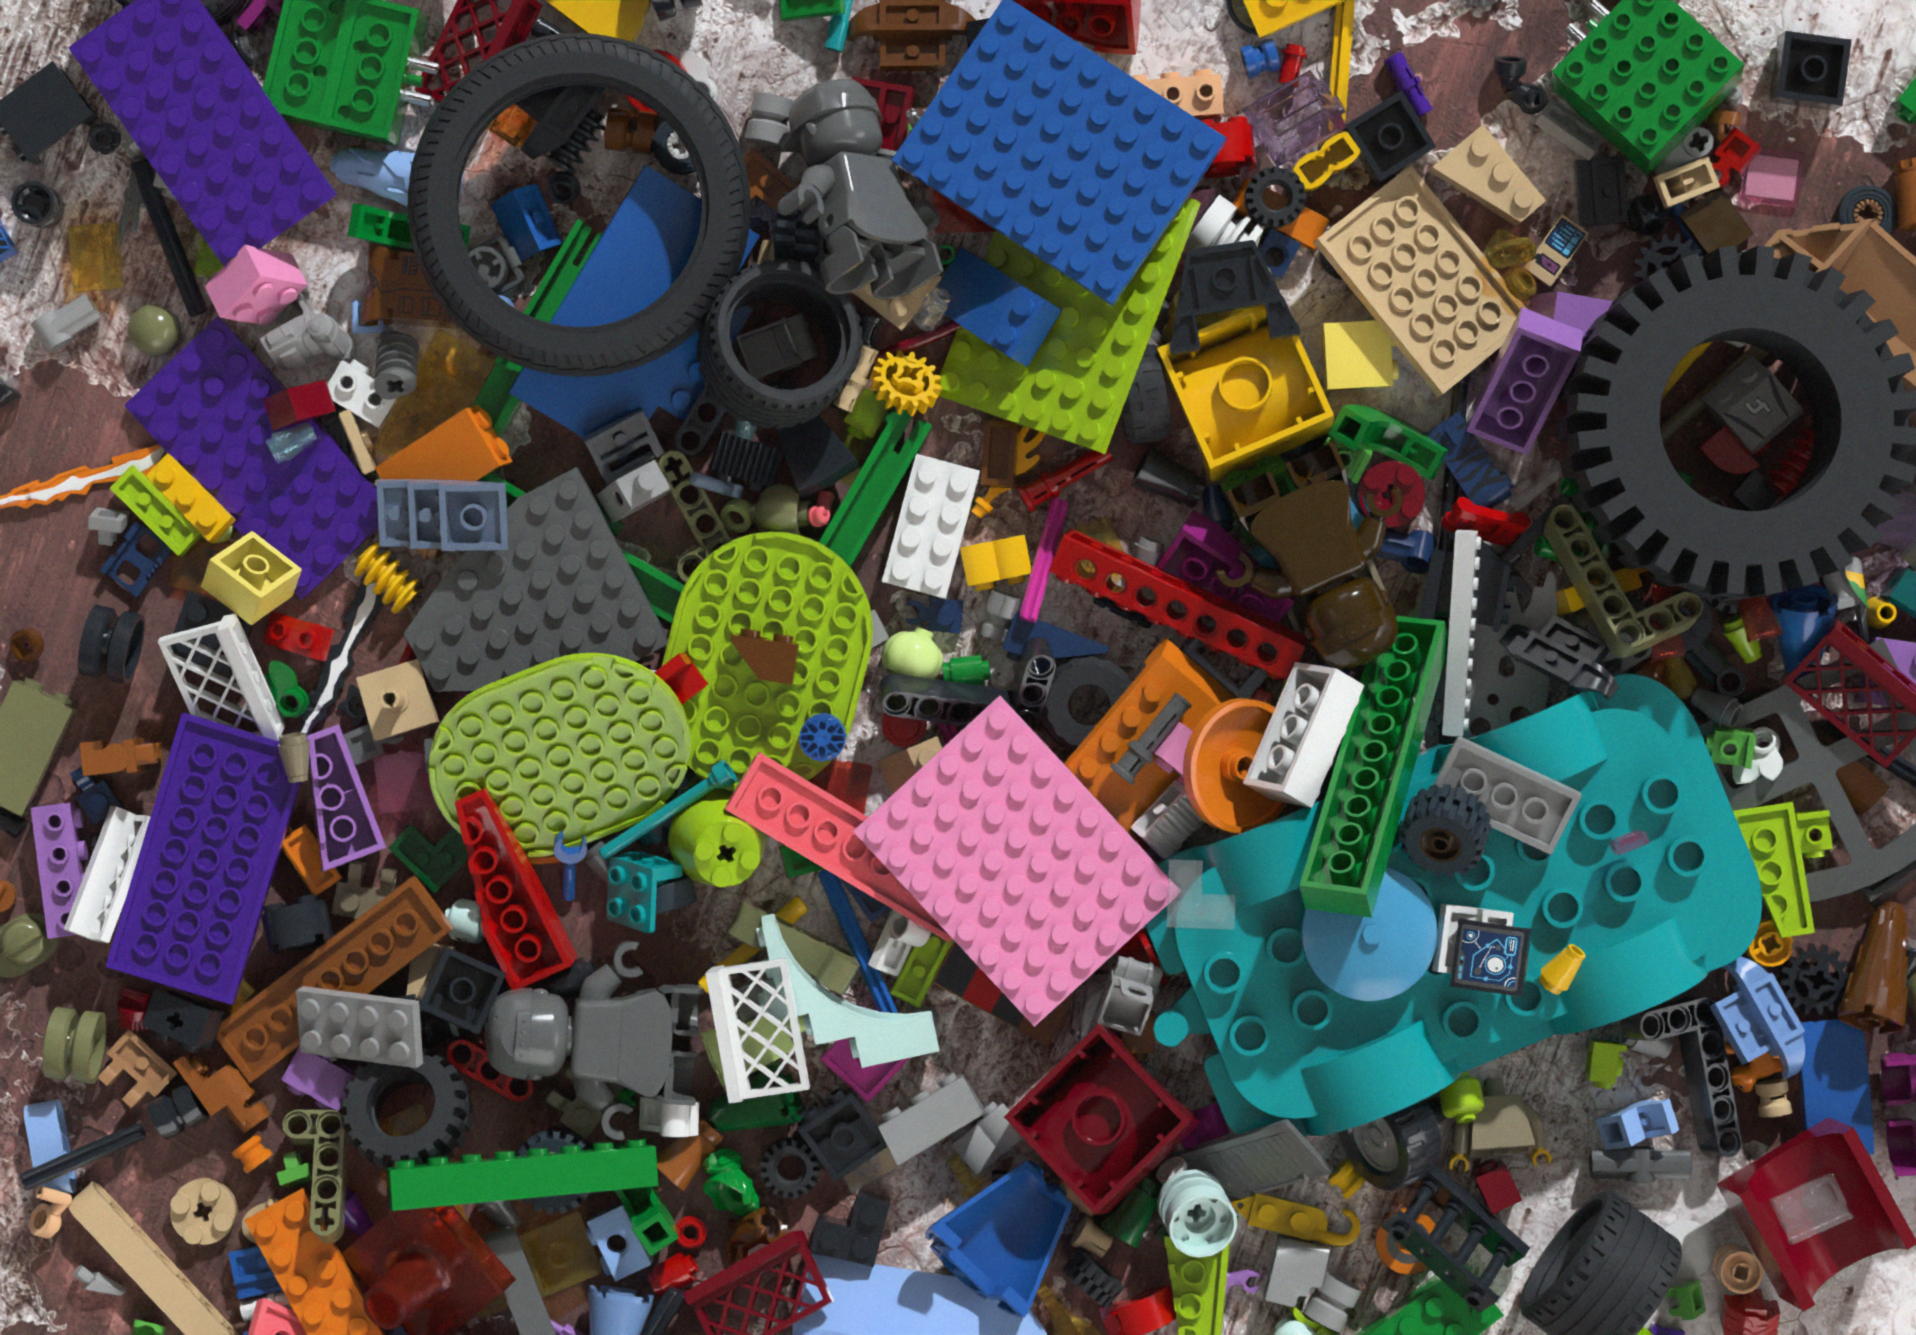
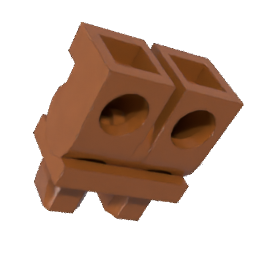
M144 738L123 740V742L113 743L106 747L104 740L79 743L83 776L127 771V773L147 770V764L163 762L161 742L144 744Z

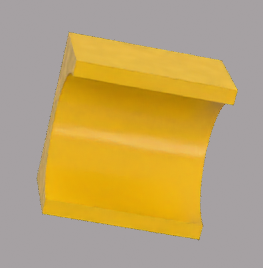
M1265 306L1249 308L1198 330L1201 351L1171 356V342L1157 348L1163 377H1166L1183 410L1198 446L1210 483L1227 477L1232 471L1244 470L1256 465L1257 461L1262 458L1277 456L1326 435L1333 426L1334 414L1299 336L1270 340Z

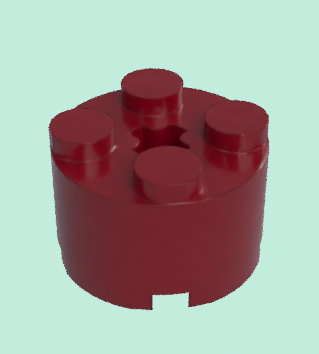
M1386 461L1369 468L1361 476L1355 489L1356 506L1362 516L1368 517L1369 515L1364 505L1365 493L1374 495L1373 501L1377 508L1387 510L1391 506L1389 499H1383L1382 492L1387 491L1388 485L1391 487V490L1394 486L1401 490L1403 502L1396 514L1385 518L1384 523L1387 524V528L1399 527L1412 521L1420 513L1425 499L1424 484L1415 469L1398 461Z

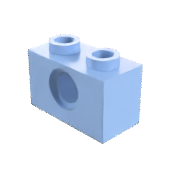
M622 1202L589 1218L587 1221L589 1227L585 1228L586 1234L593 1246H599L603 1255L600 1258L602 1268L607 1276L612 1274L615 1282L652 1264L654 1259L632 1231L630 1217ZM621 1235L626 1241V1247L622 1250L612 1248L609 1244L610 1236Z

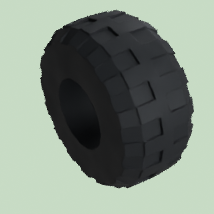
M1150 344L1146 346L1120 414L1124 437L1127 441L1135 444L1164 439L1172 431L1168 397L1156 347Z
M1096 656L1076 657L1060 664L1055 670L1041 716L1043 726L1049 736L1061 747L1074 752L1097 724L1085 726L1077 723L1071 717L1068 710V701L1071 694L1083 685L1096 686L1106 694L1110 709L1131 685V679L1115 663Z

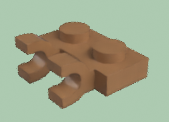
M127 1030L106 1053L113 1061L97 1078L108 1086L120 1076L123 1070L130 1074L137 1081V1084L122 1100L130 1108H133L145 1097L147 1092L157 1097L179 1072L135 1031Z

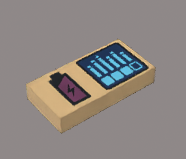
M1561 214L1523 267V270L1550 288L1589 232Z

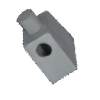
M653 460L615 480L596 496L613 524L664 497L669 492L670 486L657 463ZM616 492L620 494L623 505L618 502L615 495Z

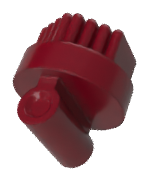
M129 985L123 986L121 990V997L123 998L117 1003L120 1027L130 1031L147 1030L148 1028L143 1027L142 1023L152 997L151 994Z

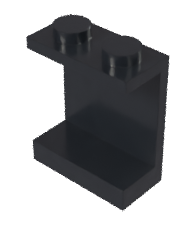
M53 61L0 100V133L3 136L7 133L15 143L11 147L23 162L28 160L35 165L42 162L38 157L79 125L84 123L90 126L99 119L62 67Z
M1434 548L1432 552L1420 613L1422 618L1433 619L1434 616L1450 618L1454 551ZM1480 557V567L1475 572V578H1479L1478 590H1474V598H1477V609L1473 610L1472 618H1476V624L1492 626V631L1499 632L1501 624H1508L1511 605L1505 604L1507 592L1514 593L1518 573L1512 572L1513 563Z

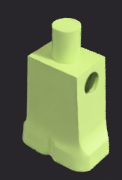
M806 1014L798 1016L800 1033L806 1031L803 1016H807ZM762 1016L753 1030L769 1041L778 1027ZM756 1017L743 1023L750 1027ZM788 1020L785 1025L791 1029L790 1020ZM740 1028L742 1038L746 1032ZM708 1029L699 1032L710 1064L724 1091L727 1093L716 1030ZM783 1030L779 1032L772 1042L773 1045L786 1054L794 1047L791 1036ZM750 1035L743 1042L744 1052L754 1059L757 1058L765 1047ZM767 1049L759 1063L766 1066L781 1057ZM746 1061L747 1071H748V1069L750 1068L751 1064ZM754 1067L750 1074L757 1071L758 1069Z

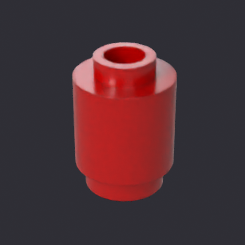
M679 1252L654 1266L653 1271L648 1274V1279L655 1293L662 1297L671 1286L681 1290L697 1280L696 1273L699 1272V1268L690 1254L686 1256L683 1252Z

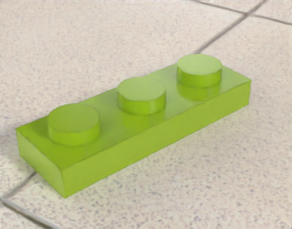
M131 465L110 487L179 557H183L202 537V534L137 466Z

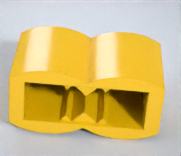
M1341 132L1329 138L1319 151L1303 156L1291 172L1299 176L1300 182H1303L1305 186L1304 192L1309 193L1321 187L1331 174H1337L1347 169L1358 157L1360 149L1348 132Z
M1025 535L960 547L967 586H974L975 592L995 588L994 581L1007 579L1008 585L1027 582L1026 575L1031 574L1032 569Z

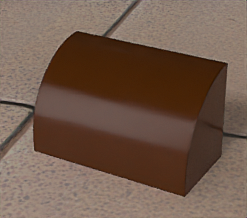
M1858 760L1836 771V776L1857 816L1864 814L1873 807L1890 788V786Z

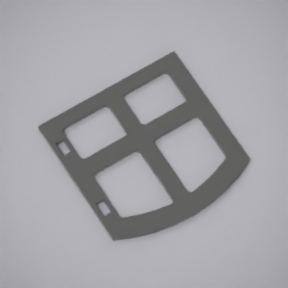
M1883 638L1869 644V646L1898 669ZM1844 657V664L1851 663ZM1837 659L1828 664H1840V660ZM1845 669V677L1848 678L1861 671L1859 669ZM1840 670L1821 671L1822 687H1829L1841 681ZM1811 671L1795 679L1804 688H1818L1816 671ZM1784 684L1743 703L1741 717L1735 726L1743 727L1771 713H1777L1780 715L1799 756L1796 760L1783 765L1781 773L1774 781L1760 776L1751 783L1735 788L1728 784L1719 764L1713 763L1732 810L1757 807L1806 783L1815 785L1826 809L1830 812V817L1851 859L1849 863L1805 873L1810 902L1833 898L1864 888L1894 874L1915 861L1916 823L1882 848H1873L1836 776V771L1839 768L1869 754L1848 736L1829 745L1821 744L1801 706L1803 698ZM1881 691L1888 706L1891 707V696L1887 692ZM1896 701V707H1903ZM1910 712L1897 713L1898 729H1913L1916 725V717ZM1892 713L1887 718L1874 723V730H1893ZM1711 719L1698 725L1704 740L1706 733L1711 734L1713 724H1716ZM1869 726L1859 731H1869ZM1906 735L1898 736V739L1902 740ZM1894 736L1874 737L1875 748L1879 750L1894 743ZM1863 737L1870 743V737ZM1915 737L1908 746L1916 760ZM1762 898V906H1766Z

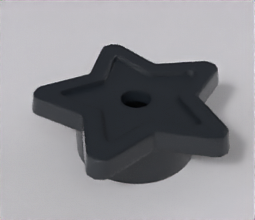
M351 684L349 685L348 698L340 703L337 708L348 713L351 717L352 725L357 727L367 717L364 704L362 708L357 707V703L362 702L363 704L360 690Z

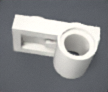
M892 909L868 965L898 977L911 947H922L929 940L931 932Z
M646 1096L640 1097L639 1130L659 1132L661 1136L665 1137L697 1136L699 1131V1102H696V1106L665 1104Z

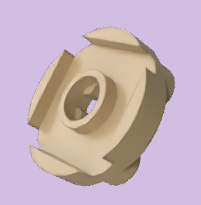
M198 1178L188 1182L178 1190L170 1203L172 1225L176 1232L189 1244L208 1245L221 1240L232 1229L238 1212L237 1201L230 1188L210 1178ZM198 1203H203L205 1207L210 1206L212 1208V1212L208 1214V1220L197 1216Z

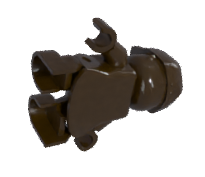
M1333 441L1284 464L1292 483L1298 487V490L1280 497L1279 489L1270 471L1224 492L1226 500L1232 512L1236 515L1240 527L1246 532L1250 531L1249 535L1272 558L1277 568L1258 565L1256 569L1252 566L1249 557L1239 552L1237 560L1241 561L1244 567V572L1239 579L1232 580L1228 578L1224 570H1215L1219 582L1226 587L1236 588L1248 583L1251 584L1250 589L1272 600H1284L1293 596L1304 597L1314 592L1315 597L1307 602L1302 612L1305 625L1303 627L1304 636L1309 640L1308 643L1314 653L1323 663L1331 668L1345 670L1362 666L1375 660L1389 650L1397 641V616L1393 604L1390 603L1389 594L1385 590H1381L1379 585L1368 577L1352 579L1350 575L1362 570L1366 566V562L1374 558L1381 551L1387 528L1384 520L1386 517L1393 516L1399 511L1402 506L1403 496L1401 490L1394 486L1390 491L1392 496L1391 506L1387 510H1381L1374 504V495L1365 493L1364 505L1369 515L1368 517L1363 516L1355 531L1351 521L1347 472Z

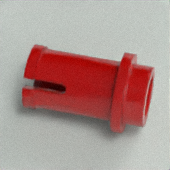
M1287 43L1286 48L1282 49L1281 53L1284 54L1277 83L1298 87L1303 59H1307L1305 47Z

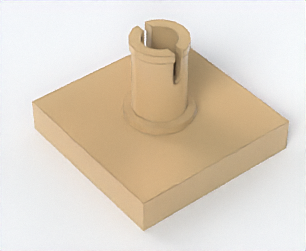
M418 659L356 678L374 741H380L439 722L427 677Z

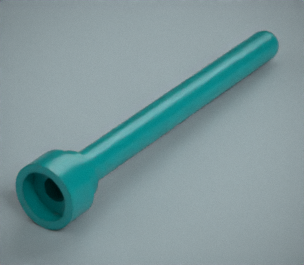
M721 760L712 766V771L708 773V778L602 846L599 850L600 857L603 859L610 858L713 789H727L735 784L738 780L730 765L725 760Z

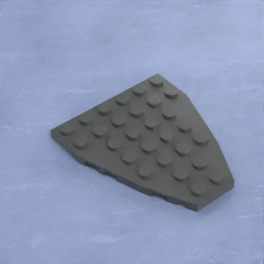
M578 467L517 498L507 509L509 549L467 551L445 574L404 632L435 692L475 691L487 684L546 661L577 653H604L635 662L666 646L669 639Z

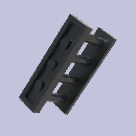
M1436 1166L1429 1175L1412 1184L1419 1191L1405 1213L1399 1209L1385 1219L1380 1226L1395 1241L1404 1246L1463 1298L1467 1305L1481 1313L1495 1304L1500 1298L1489 1287L1503 1265L1509 1268L1524 1258L1530 1247L1440 1167ZM1431 1200L1444 1213L1428 1235L1415 1221L1427 1202ZM1453 1222H1456L1468 1233V1236L1453 1257L1440 1245V1242ZM1478 1243L1493 1255L1479 1279L1465 1267L1466 1262Z

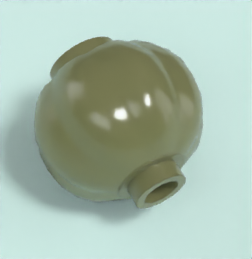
M776 483L772 487H766L761 492L757 503H751L750 521L757 524L760 532H787L802 536L805 527L811 526L807 520V512L812 507V503L802 498L796 486L787 483Z

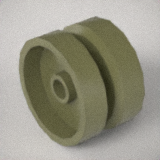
M56 1007L53 1010L48 1022L43 1048V1073L45 1078L66 1080L70 1073H72L75 1082L95 1084L102 1069L107 1042V1018L105 1013L85 1011L79 1018L76 1009Z

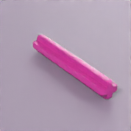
M1053 498L1050 503L1019 614L1020 619L1025 622L1035 623L1037 621L1050 574L1049 568L1056 553L1068 510V502L1062 499Z

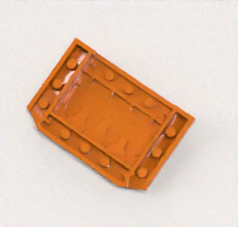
M1165 637L1144 661L1147 666L1064 763L1144 851L1150 849V847L1130 827L1180 775L1174 770L1169 774L1154 762L1157 758L1156 755L1152 758L1153 761L1146 763L1135 776V783L1133 785L1125 781L1109 766L1112 763L1118 762L1127 751V744L1130 741L1132 742L1133 739L1138 740L1175 692L1192 705L1179 720L1180 723L1187 726L1191 731L1194 730L1198 722L1212 708L1225 701L1237 699Z

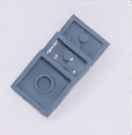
M378 479L376 481L380 547L410 546V549H441V551L509 549L506 483L433 479Z

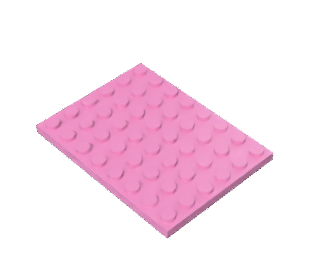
M1001 695L853 831L1034 1027L1182 892Z

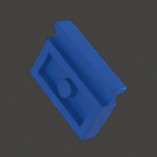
M258 1245L228 1252L238 1299L282 1290Z

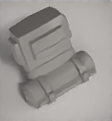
M302 293L298 295L297 301L304 314L288 321L260 338L271 359L284 371L304 367L308 364L309 359L323 353L336 361L351 360L356 351L352 338L339 328V324L327 314L320 313L315 315L308 300Z

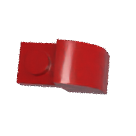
M1726 426L1719 427L1695 448V451L1713 470L1725 475L1747 473L1760 466L1752 457L1753 454L1742 446ZM1769 441L1755 455L1759 457L1772 446V443Z
M1170 1285L1146 1289L1131 1299L1113 1302L1108 1308L1103 1306L1098 1308L1107 1335H1143L1159 1329L1177 1318Z

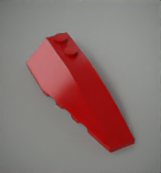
M486 787L456 800L455 806L463 843L466 845L470 874H472L476 890V902L481 913L483 934L502 972L506 973L505 978L511 990L523 988L572 966L577 958V954L535 870Z

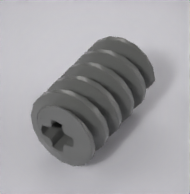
M389 330L382 332L378 337L374 388L376 393L383 399L391 400L407 396L416 389L419 345L417 340L411 335Z

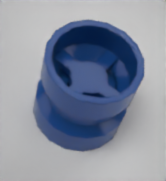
M1272 38L1263 40L1260 46L1246 45L1240 47L1241 59L1248 79L1258 77L1265 70L1270 73L1281 70L1278 52Z

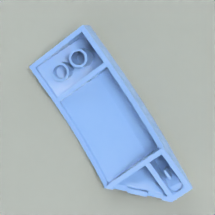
M812 1252L811 1255L835 1302L794 1324L792 1335H1047L1046 1329L1031 1308L1025 1318L1009 1314L998 1308L997 1305L1000 1301L990 1300L989 1298L983 1299L954 1275L874 1264V1267L815 1252ZM810 1273V1274H809V1279L814 1280L813 1277H812V1275H811V1273ZM807 1283L802 1301L813 1305L823 1298L817 1286ZM800 1306L799 1312L806 1309V1307Z

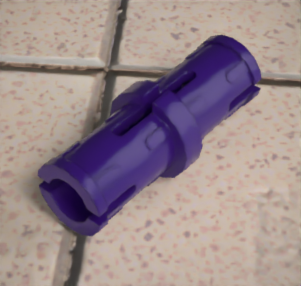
M1398 52L1384 60L1383 63L1386 65L1397 86L1395 88L1396 92L1403 91L1417 116L1421 117L1432 111L1433 108L1419 84L1421 80L1419 76L1415 77L1403 52Z

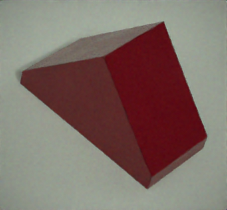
M326 380L288 388L263 399L273 432L336 412Z

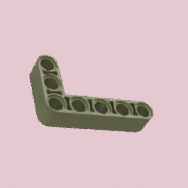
M1568 504L1557 505L1553 508L1544 524L1545 536L1608 648L1614 655L1622 658L1630 657L1693 626L1703 611V604L1698 595L1689 592L1679 593L1635 613L1578 511ZM1555 520L1565 521L1569 528L1559 527ZM1571 548L1582 550L1584 557L1574 555ZM1587 576L1596 577L1601 585L1591 584ZM1603 605L1613 606L1617 614L1608 613ZM1678 607L1687 608L1691 616L1682 615ZM1649 620L1659 622L1662 629H1654L1649 624ZM1620 633L1630 635L1633 643L1624 642L1620 637Z

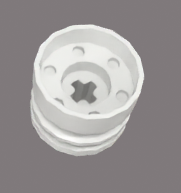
M1219 195L1189 235L1182 253L1186 255L1187 250L1248 240H1254L1258 247L1265 227L1258 223L1251 234L1245 232L1244 228L1252 217L1247 215L1237 225L1234 224L1231 220L1237 207Z

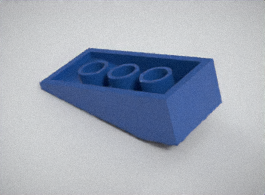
M963 247L958 251L955 260L951 263L927 302L983 341L1027 367L1062 312V309Z

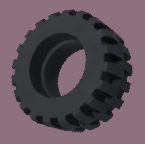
M422 1046L423 1064L418 1068L369 1062L363 1068L358 1065L352 1072L356 1076L354 1081H347L343 1091L348 1097L341 1099L340 1110L345 1114V1116L341 1117L343 1129L348 1133L346 1137L361 1156L381 1172H385L386 1168L394 1167V1161L414 1160L415 1165L428 1164V1158L448 1157L449 1162L455 1157L452 1153L453 1149L456 1146L462 1148L467 1140L463 1136V1132L470 1131L473 1122L469 1117V1114L473 1112V1102L468 1097L470 1091L454 1066L440 1053L435 1054L431 1048ZM408 1085H424L429 1087L435 1095V1106L428 1122L421 1129L407 1136L394 1137L385 1134L380 1128L379 1116L387 1098L396 1090Z

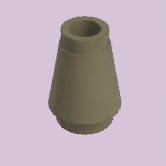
M290 733L279 736L280 744H277V748L286 776L288 777V782L307 781L310 741L306 739V733Z

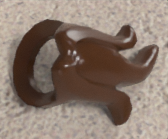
M765 1206L746 1215L739 1221H736L734 1218L728 1220V1226L731 1229H737L728 1241L727 1259L729 1266L735 1263L737 1252L738 1257L742 1260L748 1256L749 1250L757 1245H768L788 1233L787 1223L778 1210ZM763 1215L771 1217L778 1226L776 1238L767 1237L766 1227L761 1223Z

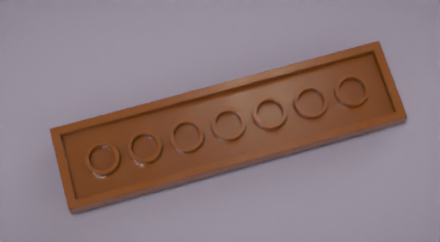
M413 876L221 1022L216 1039L248 1082L251 1083L300 1046L296 990L306 986L369 994L455 928L417 877Z

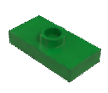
M779 0L780 19L784 22L845 14L844 0Z

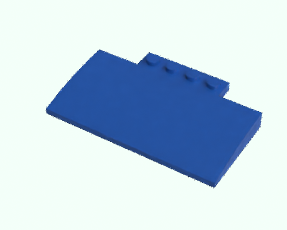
M644 165L549 323L573 327L599 326L630 317L655 302L680 276L694 250L701 222V198L649 166ZM750 229L740 268L760 235ZM747 305L740 307L732 315L730 322L731 345L753 311ZM699 330L681 345L660 358L619 373L573 377L553 375L522 367L508 392L582 437L638 407L642 408L648 421L657 406L685 421L705 387L698 369L700 362L696 358V344L700 338L698 336ZM628 454L619 459L624 462Z

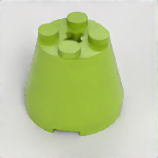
M713 789L675 814L669 827L668 846L674 862L682 864V872L700 884L726 887L745 881L758 867L766 849L767 834L724 809L733 794V791L727 789ZM725 845L729 848L730 853L724 855L720 847Z

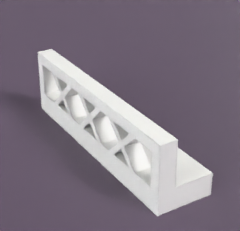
M110 806L64 930L91 941L110 942L129 890L150 816L136 815L117 806Z

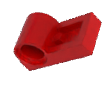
M271 611L263 643L309 658L326 661L335 629Z

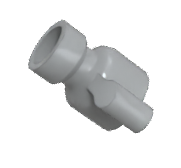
M991 589L985 606L988 620L983 623L980 634L1005 642L1008 633L1006 625L1008 622L1013 621L1015 613L1019 610L1022 598L1004 591Z

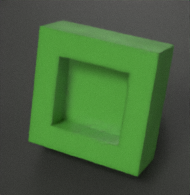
M293 1151L283 1155L286 1170L276 1173L280 1186L289 1189L312 1181L313 1165L310 1163L304 1164L301 1153Z
M1700 1279L1686 1280L1680 1285L1671 1287L1666 1294V1297H1676L1679 1302V1306L1676 1305L1669 1309V1314L1672 1316H1681L1682 1320H1693L1706 1311Z

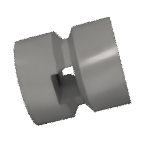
M755 92L750 110L755 116L753 119L748 120L745 139L758 144L779 148V144L790 132L786 122H789V112L793 100L778 95Z
M1325 1271L1322 1287L1317 1288L1320 1294L1314 1295L1309 1299L1303 1313L1321 1325L1336 1332H1341L1348 1320V1313L1345 1309L1354 1308L1362 1290L1347 1280Z

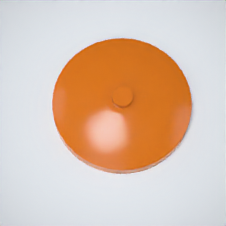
M1248 698L1231 699L1220 703L1203 716L1189 738L1183 761L1185 791L1195 812L1202 820L1214 828L1233 833H1243L1273 821L1288 804L1271 800L1243 784L1275 710V707L1268 703Z

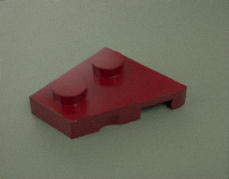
M852 77L876 99L883 116V120L880 123L883 134V142L880 149L898 151L907 138L909 121L906 117V111L909 109L911 111L913 107L916 89L910 86Z

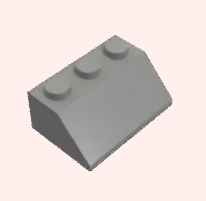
M954 1072L946 1075L937 1082L940 1087L930 1093L924 1089L909 1099L911 1104L900 1110L896 1106L881 1116L883 1121L879 1123L878 1128L898 1166L983 1115V1105L964 1073L958 1076Z

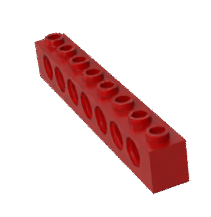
M1071 528L1063 535L1049 568V571L1056 574V578L1064 583H1076L1085 587L1086 592L1092 596L1109 598L1125 611L1132 612L1135 610L1146 615L1145 618L1153 624L1168 625L1176 629L1175 631L1178 635L1187 639L1196 638L1203 641L1210 650L1218 653L1227 652L1235 656L1239 663L1248 667H1254L1255 665L1266 670L1268 676L1279 681L1288 679L1294 663H1300L1309 644V640L1302 633ZM1081 560L1091 561L1095 567V572L1086 571L1082 567ZM1111 574L1121 575L1125 580V585H1116L1111 579ZM1147 587L1153 590L1155 599L1145 598L1142 595L1141 588ZM1171 602H1181L1186 612L1177 613L1173 610ZM1201 616H1211L1215 620L1216 626H1206L1202 622ZM1231 630H1242L1246 635V640H1236L1232 636ZM1261 644H1272L1276 648L1277 653L1274 655L1265 653Z

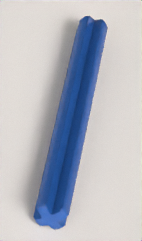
M826 869L820 871L818 878L851 952L860 964L859 970L879 1012L898 1013L880 970L868 965L872 952L839 878Z

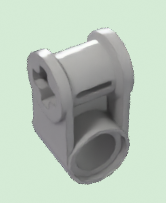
M1696 127L1655 169L1656 175L1658 176L1699 160L1708 154L1714 143L1711 133L1705 128ZM1693 136L1696 140L1702 139L1704 145L1699 148V151L1696 147L1691 148L1689 146Z

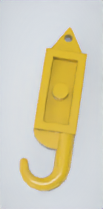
M1254 1193V1195L1231 1201V1205L1247 1219V1225L1309 1241L1313 1240L1332 1246L1344 1247L1352 1244L1360 1233L1358 1216L1346 1208L1342 1210V1214L1351 1220V1229L1346 1234H1338L1327 1231V1217L1323 1210L1315 1206L1265 1193ZM1239 1202L1243 1203V1206L1240 1208L1237 1207Z

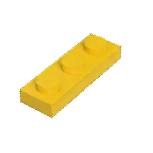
M167 453L146 475L156 488L209 542L214 544L236 521L207 489L170 454Z

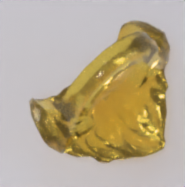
M1497 229L1488 245H1486L1483 255L1493 269L1515 267L1534 260L1537 245L1528 237L1519 238L1516 234H1512L1504 229Z

